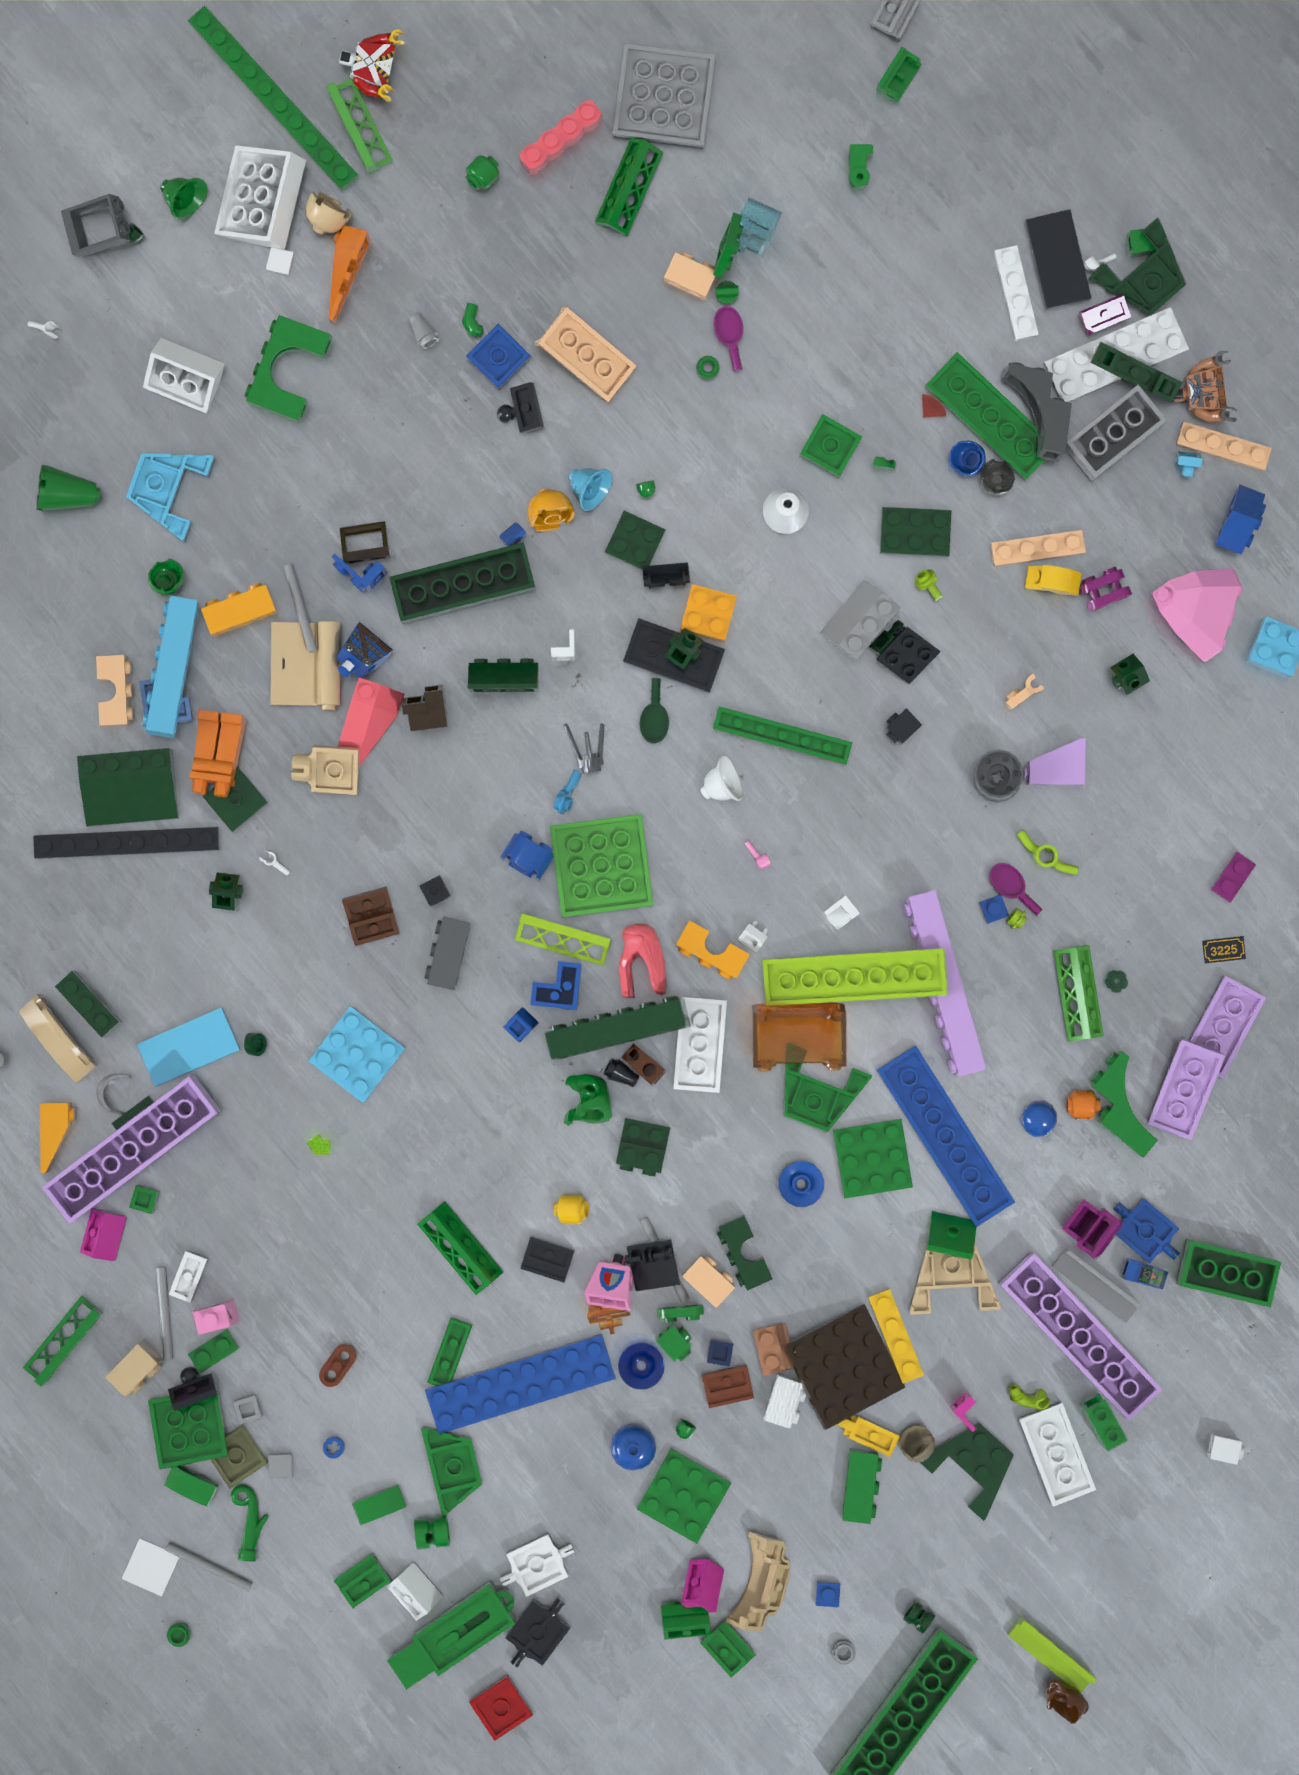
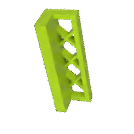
M521 914L520 924L515 937L516 941L604 966L611 939ZM524 924L534 926L538 936L530 940L522 938L521 934ZM538 928L544 929V930H547V931H545V932H543V933L540 934ZM550 931L556 933L560 940L559 943L553 946L547 945L542 937ZM560 934L568 936V938L562 940ZM540 937L542 943L536 942L534 940ZM571 938L578 939L582 949L570 952L564 942ZM582 941L589 942L591 944L584 946ZM562 944L565 950L556 947ZM594 944L604 947L600 960L591 958L586 949ZM584 950L587 956L578 953Z
M1021 1616L1007 1635L1064 1682L1075 1687L1080 1693L1083 1692L1089 1683L1093 1685L1097 1679L1094 1674L1024 1617Z

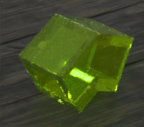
M320 1134L307 1142L314 1155H330L331 1140H323Z

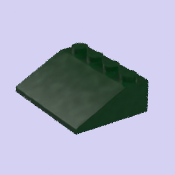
M163 748L77 756L86 826L179 818L172 749Z

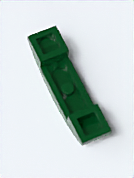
M1103 342L1099 343L1090 363L1136 386L1139 385L1142 389L1171 403L1182 384L1181 381Z

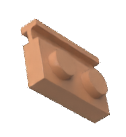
M785 1322L753 1330L763 1376L794 1369L783 1348L784 1345L790 1342Z

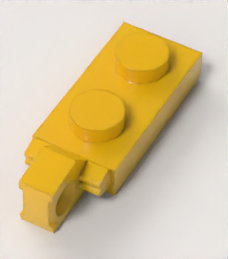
M853 1415L850 1419L847 1418L836 1424L845 1429L843 1434L848 1436L849 1439L888 1457H891L900 1435L859 1416Z

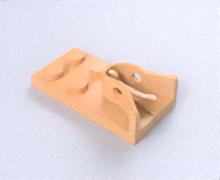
M562 307L560 309L561 313L534 344L542 347L602 399L609 402L636 368V365L568 307Z

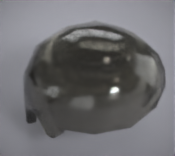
M991 459L983 465L980 473L981 486L985 491L993 495L1007 493L1013 487L1015 481L1014 472L1005 461L1000 462Z

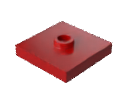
M508 1675L469 1701V1704L494 1741L533 1716V1712Z

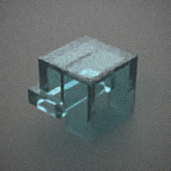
M748 197L740 213L742 215L740 225H743L744 229L738 240L740 241L738 252L743 254L746 248L762 256L782 212Z

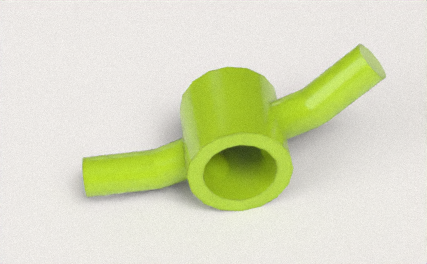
M1025 830L1017 834L1024 846L1034 853L1033 859L1037 866L1041 868L1053 866L1061 872L1077 876L1079 867L1060 861L1057 849L1054 846H1038L1031 840ZM1047 849L1048 852L1052 853V861H1047L1046 864L1042 863L1039 859L1041 857L1040 851Z

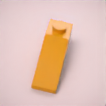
M71 1102L40 1103L41 1173L50 1171L72 1126V1121H75V1107H71Z

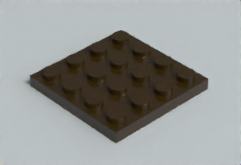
M865 1304L846 1312L783 1346L824 1430L905 1388Z

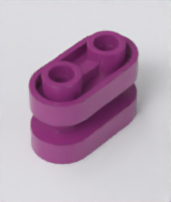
M1115 566L1103 571L1104 576L1096 579L1095 575L1082 580L1083 585L1080 586L1082 595L1090 593L1092 601L1086 603L1089 612L1096 611L1132 595L1129 586L1122 588L1120 580L1125 578L1122 569L1117 570ZM1111 584L1114 592L1101 597L1098 589Z

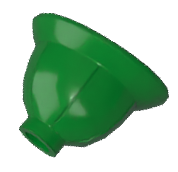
M179 177L171 180L166 179L160 188L172 216L177 219H183L192 215L202 205L208 192L206 182L200 178L187 179Z

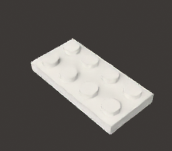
M681 997V999L685 1000L691 1027L678 1030L673 1089L720 1093L727 1001Z
M1062 1402L1045 1410L1019 1418L1053 1507L1096 1490Z

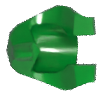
M590 1074L567 1077L565 1085H569L573 1090L579 1092L580 1100L577 1108L571 1109L566 1113L564 1124L569 1126L573 1121L592 1124L609 1121L612 1117V1105L606 1081L601 1077Z

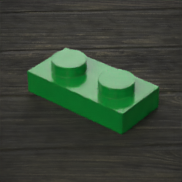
M227 1328L188 1353V1356L198 1372L202 1373L240 1347Z

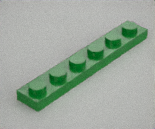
M720 706L713 726L714 730L847 765L853 743Z

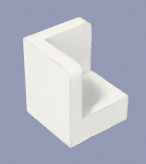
M846 895L823 912L836 930L841 929L860 914Z

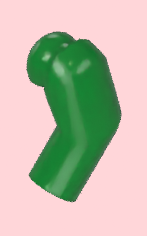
M467 303L462 324L469 335L479 337L483 334L484 329L475 319L478 306Z

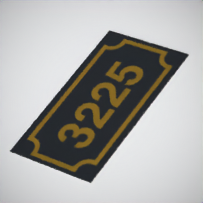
M1244 936L1202 941L1205 964L1246 959Z

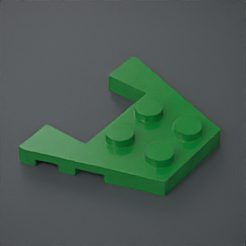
M788 1043L786 1046L784 1117L827 1133L870 1081L872 1075L852 1068L845 1089L836 1088L800 1074L799 1072L807 1050Z

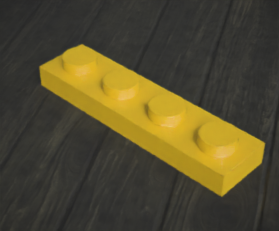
M890 1288L869 1296V1301L902 1383L904 1384L924 1376Z

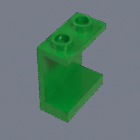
M1100 1394L1079 1404L1098 1441L1107 1452L1128 1441L1106 1399L1103 1400Z

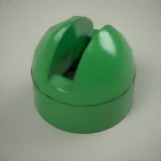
M654 480L636 484L637 491L642 497L649 498L655 493Z
M680 1419L676 1426V1433L682 1439L690 1438L696 1430L695 1425L684 1419Z

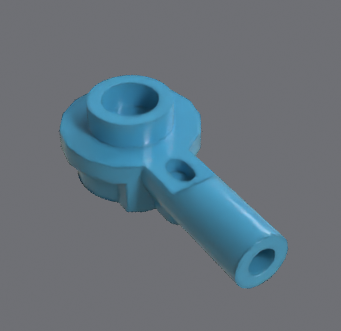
M573 770L567 786L564 785L555 799L554 809L558 810L560 814H564L565 811L568 812L572 807L573 799L571 794L582 775L579 771Z

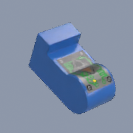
M1127 1258L1121 1278L1164 1289L1168 1271Z

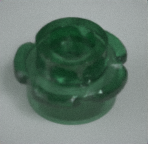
M1112 970L1107 974L1108 977L1105 980V984L1112 992H1121L1122 989L1128 986L1127 975L1123 971Z

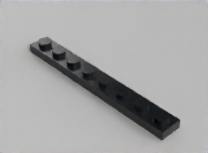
M219 827L33 835L34 859L220 850Z

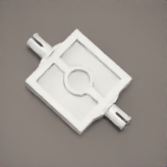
M546 1534L508 1552L506 1555L511 1564L512 1572L500 1577L503 1587L516 1581L522 1587L527 1597L567 1578L568 1574L563 1565V1558L575 1553L574 1549H572L573 1546L570 1544L558 1550L549 1534Z

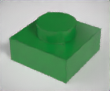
M136 1185L129 1208L152 1214L159 1191Z

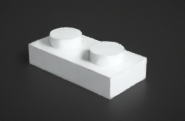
M185 1251L169 1295L191 1303L208 1259Z

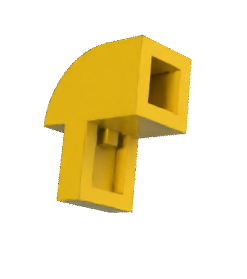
M1028 566L1025 588L1029 590L1050 591L1060 595L1078 596L1082 573L1057 566Z

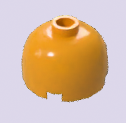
M548 488L540 490L530 500L527 510L530 526H534L535 530L539 532L559 529V523L565 521L567 525L574 518L575 514L569 498L563 492Z

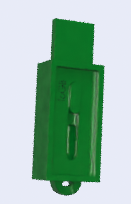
M489 1581L414 1632L412 1636L414 1642L387 1660L405 1689L407 1690L433 1671H435L437 1676H440L516 1623V1618L511 1612L514 1606L513 1595L507 1590L497 1591L492 1582ZM502 1597H504L507 1600L508 1604L504 1602Z

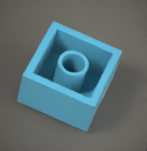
M1266 616L1261 620L1245 662L1285 678H1290L1293 676L1299 661V629Z

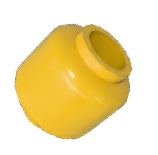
M563 1194L558 1202L554 1204V1215L558 1216L562 1224L579 1225L589 1216V1202L579 1194Z

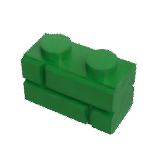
M669 1602L666 1606H661L664 1640L711 1635L709 1613L703 1607L686 1608L678 1602Z

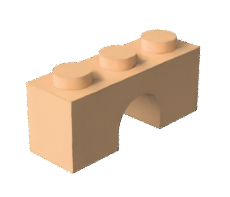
M125 655L96 656L97 680L112 681L116 687V694L112 700L98 702L99 726H130V720L134 719L133 706H129V697L133 696L132 683H128V674H131L132 671L131 661L127 660Z

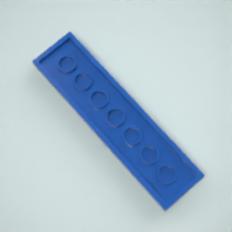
M917 1046L912 1047L877 1070L976 1227L1015 1203Z
M599 1334L468 1375L449 1383L446 1382L439 1386H433L425 1389L438 1433L442 1434L443 1432H449L616 1379L603 1335Z

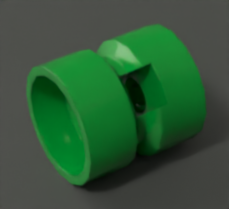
M447 1516L434 1517L432 1521H429L428 1518L414 1519L417 1550L430 1549L432 1545H435L437 1548L450 1546Z

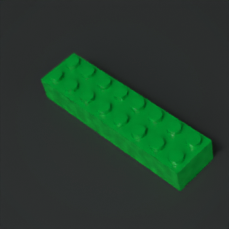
M938 1627L830 1775H894L978 1660L977 1655Z

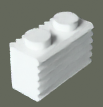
M777 1374L764 1414L765 1421L791 1429L792 1424H797L800 1415L797 1407L799 1401L804 1402L806 1392L800 1381Z

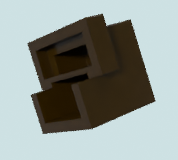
M443 684L426 686L422 696L403 698L402 711L403 715L408 714L410 731L447 727L448 717Z

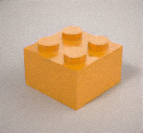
M692 584L680 631L682 632L685 627L697 636L725 643L737 596Z

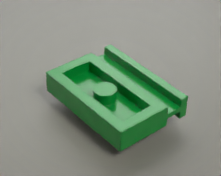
M371 1553L336 1578L334 1582L350 1606L355 1608L390 1583L391 1579L376 1560L373 1553Z
M725 1619L710 1632L711 1635H707L700 1643L732 1678L756 1656V1653L734 1628L725 1622Z

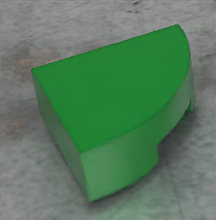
M875 457L873 469L896 470V461L893 459L886 460L884 457Z

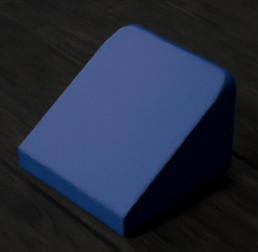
M515 522L500 534L499 537L506 546H511L519 543L527 534Z
M522 1007L503 1028L520 1043L539 1022Z

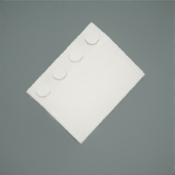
M235 145L214 234L260 246L285 249L306 160L288 151Z

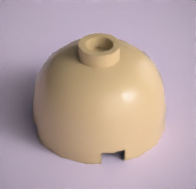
M312 191L305 206V215L312 224L311 229L319 234H324V232L336 233L342 230L343 226H346L352 216V212L349 208L346 211L341 209L342 203L331 196L321 192L316 196L315 191Z

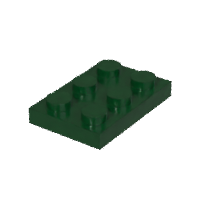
M882 507L880 554L949 557L952 510Z

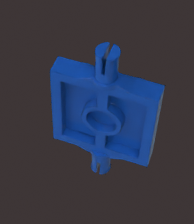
M1144 1198L1131 1210H1128L1121 1202L1116 1204L1117 1206L1113 1209L1124 1217L1121 1229L1116 1234L1118 1238L1149 1264L1163 1251L1173 1260L1177 1258L1174 1254L1178 1256L1180 1252L1172 1247L1170 1242L1174 1234L1179 1230L1178 1226Z

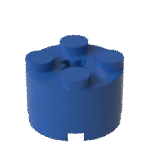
M522 830L519 834L514 833L500 858L503 861L505 858L509 859V866L530 878L534 874L536 875V880L540 881L554 858L551 854L553 849L542 842L539 845L531 840L533 837Z

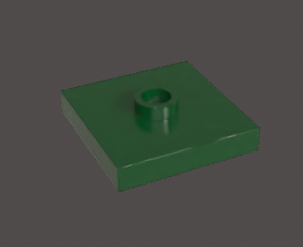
M239 767L236 769L234 777L235 787H230L227 798L215 796V787L203 796L232 832L268 804Z

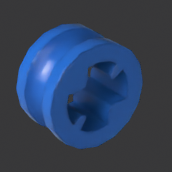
M331 1437L323 1445L324 1454L329 1458H338L345 1450V1444L339 1437ZM333 1441L338 1443L336 1446H340V1450H337L334 1454L330 1452L331 1449L328 1450V1445H331Z

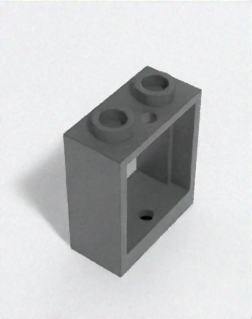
M107 194L61 211L72 255L83 258L131 241L129 236L130 227L128 222L125 221L123 213L124 204L119 196ZM109 206L117 236L88 246L80 216Z

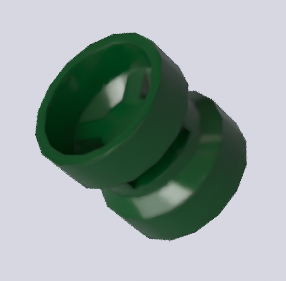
M915 1601L906 1612L903 1620L908 1624L915 1625L916 1630L923 1634L931 1625L935 1614L930 1610H924L922 1605Z

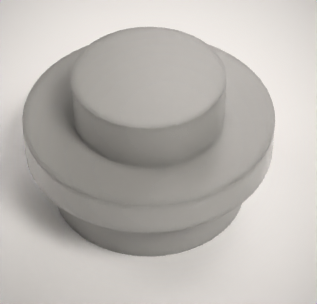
M839 1641L834 1645L832 1655L837 1663L849 1664L855 1658V1648L850 1642Z

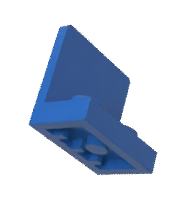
M336 554L332 556L335 561L333 566L342 575L346 576L349 574L352 577L350 581L361 592L366 589L370 593L388 573L385 567L377 561L375 564L370 563L363 571L364 576L361 578Z

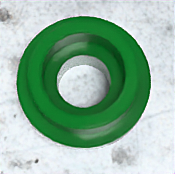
M712 356L702 357L697 362V373L704 379L714 378L719 372L718 361ZM710 364L712 370L706 372L703 368L704 365Z

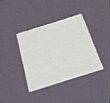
M139 1538L122 1579L162 1596L179 1557Z

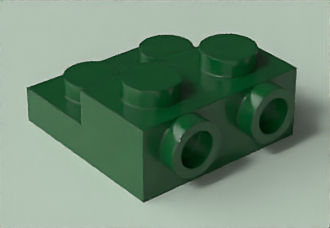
M625 1118L616 1164L620 1165L619 1169L633 1172L634 1168L643 1169L642 1174L654 1177L656 1172L661 1173L671 1127Z

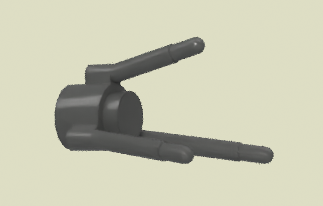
M564 724L566 734L578 762V768H582L583 773L601 771L600 765L604 764V724H600L597 756L596 753L591 751L589 733L584 732L587 754L582 755L583 759L568 724Z

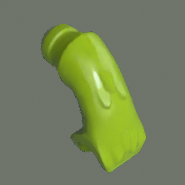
M1014 1384L1009 1387L1010 1399L1018 1405L1045 1410L1050 1404V1399L1043 1389H1039L1036 1394L1031 1395L1022 1391L1018 1385Z

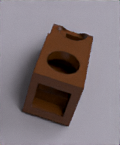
M634 1043L621 1057L653 1087L667 1072V1070Z

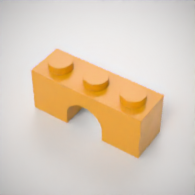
M689 920L676 943L679 946L678 952L689 958L691 954L700 958L698 963L709 969L713 965L720 969L718 974L728 980L731 977L737 978L750 954L729 943L722 954L713 955L709 953L705 947V939L709 931Z

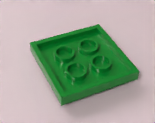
M902 1119L833 1130L844 1199L913 1188Z
M219 1393L214 1397L174 1411L171 1405L170 1396L148 1400L160 1470L229 1456Z
M671 1448L640 1501L637 1510L697 1544L729 1489L731 1482Z

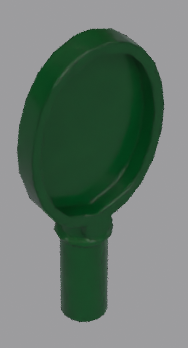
M652 678L651 704L644 708L640 717L641 734L646 741L653 744L661 742L669 730L668 713L660 705L661 678Z

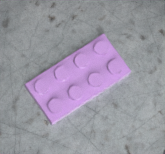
M1227 976L1223 977L1190 1039L1191 1042L1225 1054L1217 1076L1221 1079L1224 1078L1266 999L1263 995Z
M1181 1038L1149 1117L1148 1124L1192 1140L1224 1061L1225 1054Z

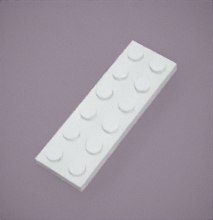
M1170 307L1045 361L1043 364L1048 372L1053 373L1052 384L1058 398L1064 399L1065 402H1071L1121 380V378L1090 363L1100 342L1150 367L1188 351L1189 347Z

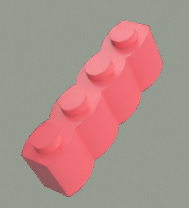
M592 100L583 102L576 108L574 114L562 118L556 128L544 132L538 139V142L526 146L519 155L520 163L530 175L537 174L545 168L548 161L561 156L566 147L579 142L584 133L597 128L602 121V112Z

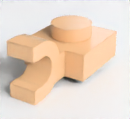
M1034 674L1026 679L1025 688L1022 691H1019L1017 688L1006 696L1009 700L1004 704L1009 711L1033 693H1038L1044 689L1042 685L1037 688L1031 687V681L1036 678Z

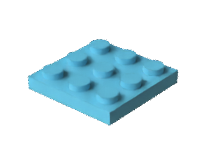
M350 1006L308 1061L364 1103L405 1050V1047Z

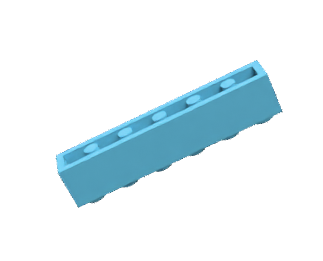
M170 596L169 602L164 603L163 615L166 616L165 624L160 625L159 638H162L161 647L157 646L155 652V660H158L157 669L153 668L151 682L154 683L153 691H149L147 696V705H150L149 714H144L142 725L146 727V732L149 735L175 739L199 607L198 600Z

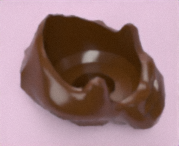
M1052 1680L1047 1685V1709L1053 1708L1055 1712L1060 1714L1070 1724L1077 1723L1088 1711L1089 1705L1087 1700L1075 1687L1067 1685V1683L1060 1680Z

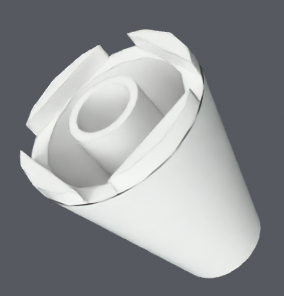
M791 488L775 490L767 497L763 506V517L766 524L773 531L783 534H791L801 529L809 515L806 499L800 492ZM784 505H789L791 508H785Z

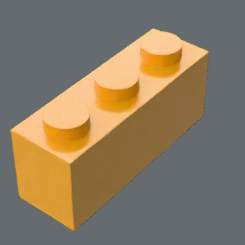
M257 583L248 587L249 591L240 594V591L228 594L227 599L219 602L218 599L205 603L206 607L201 608L210 635L214 637L278 613L268 586H262L261 583Z

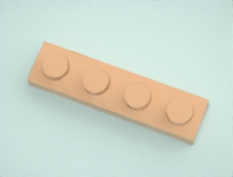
M1187 422L1182 423L1176 445L1261 471L1266 470L1272 448Z
M1083 530L991 543L994 567L1086 553Z

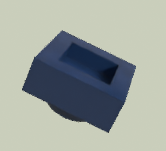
M710 1339L707 1363L730 1367L734 1343Z

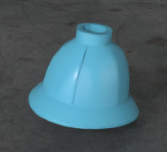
M574 469L570 473L569 480L571 481L572 491L579 499L580 506L584 511L594 509L607 495L612 484V474L608 469Z

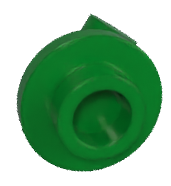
M723 281L715 287L716 297L723 304L733 303L739 295L738 285L736 286L731 281Z

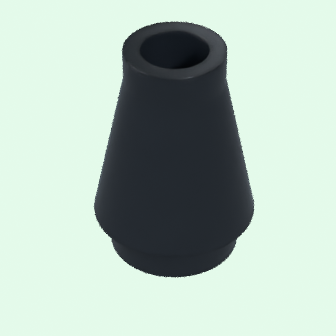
M611 1058L603 1073L607 1076L608 1080L634 1087L639 1079V1075L619 1059Z

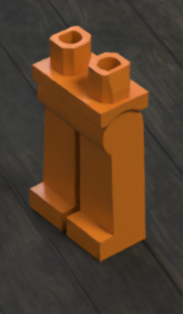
M198 709L197 719L199 721L192 771H190L189 776L193 781L192 791L195 794L206 795L208 784H215L214 795L227 798L230 787H235L234 777L247 719L239 714L223 712L220 714L215 711Z

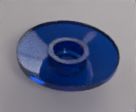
M636 1343L627 1347L621 1354L618 1363V1370L622 1380L628 1386L640 1390L656 1385L662 1378L665 1367L664 1359L659 1350L647 1343ZM639 1361H643L646 1364V1367L642 1370L637 1367Z

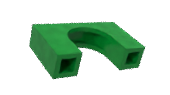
M279 315L277 320H273L269 329V333H272L269 342L265 341L261 350L263 358L261 363L257 362L253 371L255 379L252 385L249 384L247 386L245 397H247L246 401L249 405L300 424L308 401L276 386L272 378L274 362L281 354L291 350L303 351L325 359L332 336L329 333Z

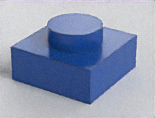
M1002 895L979 902L987 924L1009 916Z
M817 1581L815 1605L839 1607L841 1584Z

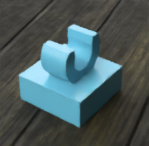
M1177 451L1176 461L1178 465H1183V476L1192 477L1194 467L1202 466L1203 458L1201 454Z

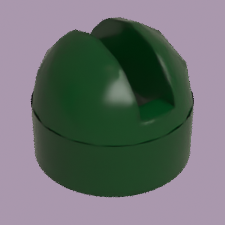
M129 224L131 240L129 243L134 244L140 241L144 234L135 224Z

